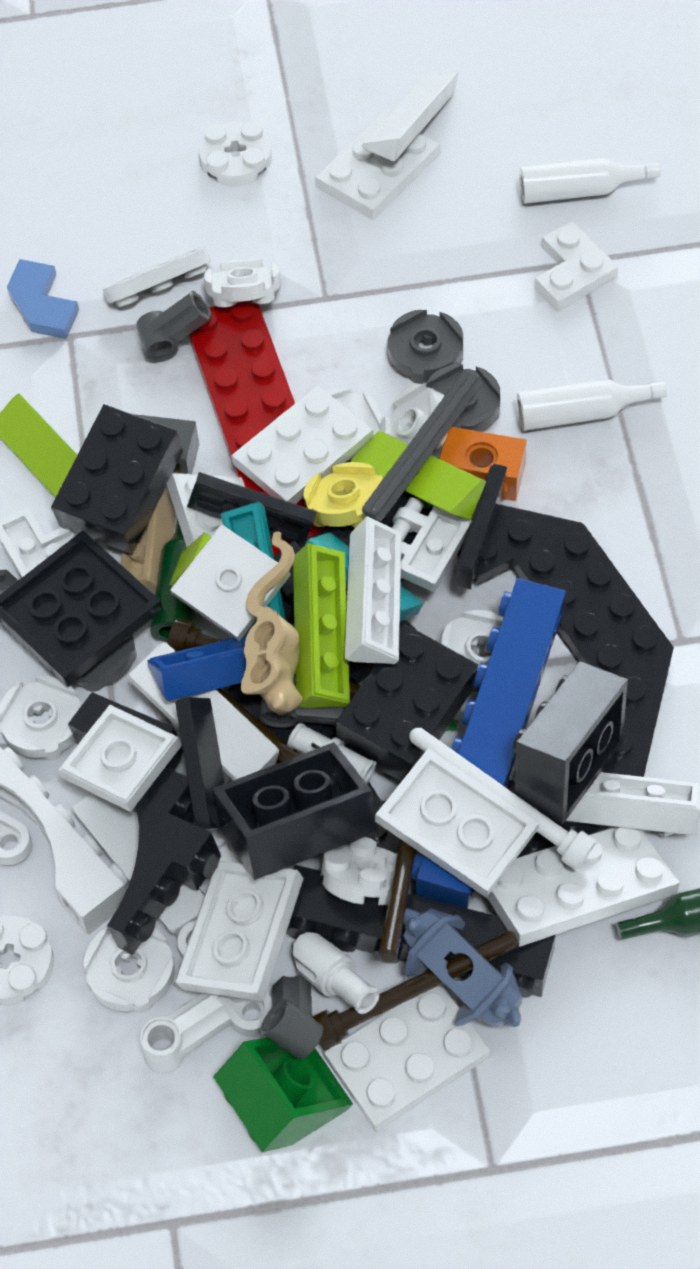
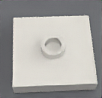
M221 525L170 591L176 598L240 641L257 619L247 610L246 600L248 593L255 583L275 567L278 562L224 525ZM290 572L266 593L263 607L269 604L290 577Z
M109 705L58 771L63 779L131 812L182 745L177 736Z

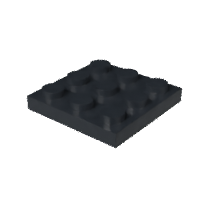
M83 530L0 594V623L67 687L163 610L161 600Z

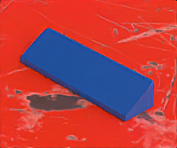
M247 634L240 641L230 638L152 657L147 660L148 667L162 696L167 701L241 683L246 669L244 647Z

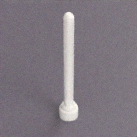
M414 728L410 732V741L424 752L429 748L538 821L539 827L537 832L558 846L556 851L563 856L561 860L574 870L581 866L597 841L583 831L578 834L573 829L569 832L424 729Z

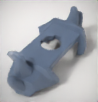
M406 908L403 922L406 929L403 938L409 952L404 974L406 976H414L430 969L464 1002L457 1013L455 1020L457 1026H462L475 1019L494 1027L504 1024L511 1027L519 1026L521 1022L519 1008L522 1004V994L512 973V966L507 962L500 965V973L456 931L455 928L463 930L465 926V921L459 915H450L432 908L421 913ZM450 952L453 954H466L472 960L473 972L466 980H455L448 973V961L445 957Z

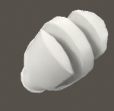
M306 932L298 936L293 946V957L296 958V968L302 977L316 987L324 996L333 997L339 995L360 1014H365L374 1008L379 999L378 989L371 986L355 973L356 963L351 957L317 933Z

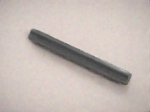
M464 370L362 506V512L365 516L378 522H382L480 389L482 381L478 378L479 374L475 371Z

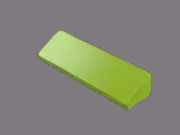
M18 393L0 412V440L51 495L56 498L77 454L24 397Z
M378 431L353 456L350 462L369 464L375 468L378 476L381 474L382 478H384L408 443L385 432ZM431 455L405 491L450 514L471 520L486 481Z
M307 543L295 554L293 563L295 629L299 633L300 647L299 661L296 669V689L303 698L298 707H347L350 702L349 661L345 660L347 614L345 552Z

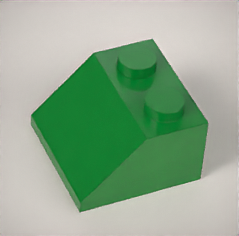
M269 1038L243 1042L213 1076L223 1091L225 1099L232 1105L248 1130L249 1136L257 1144L261 1152L294 1145L346 1112L353 1105L316 1048L307 1057L298 1060Z

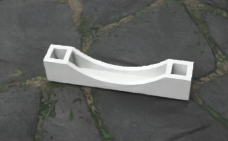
M0 747V799L21 810L38 826L50 843L55 862V889L60 903L84 932L89 935L114 915L126 892L125 886L129 882L116 864L112 863L107 866L99 857L102 854L100 848L87 833L80 836L73 828L75 822L69 812L61 804L54 807L48 801L49 793L35 775L28 778L21 771L23 764L14 751L9 747L4 750Z

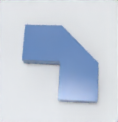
M19 259L7 285L11 300L18 307L24 317V321L32 332L67 339L79 311L77 301L47 295L56 277L55 266Z

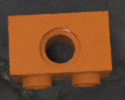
M451 427L447 432V438L443 444L440 459L485 481L493 463L506 466L505 488L501 500L516 501L526 464L527 440Z

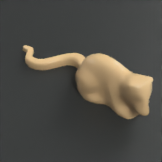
M278 531L273 533L272 544L281 550V559L275 567L255 583L248 593L246 600L247 610L257 618V622L249 630L245 641L246 669L241 681V691L246 695H260L270 710L278 715H285L295 710L303 698L293 683V677L299 661V633L274 609L267 606L263 607L266 593L285 577L295 559L293 547L281 540V533Z

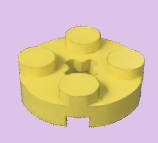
M360 462L337 464L332 466L333 473L321 478L320 473L312 477L305 486L303 497L306 507L317 511L313 523L317 527L351 525L356 528L366 517L362 512V506L383 479L381 474L380 476L376 474L374 467Z

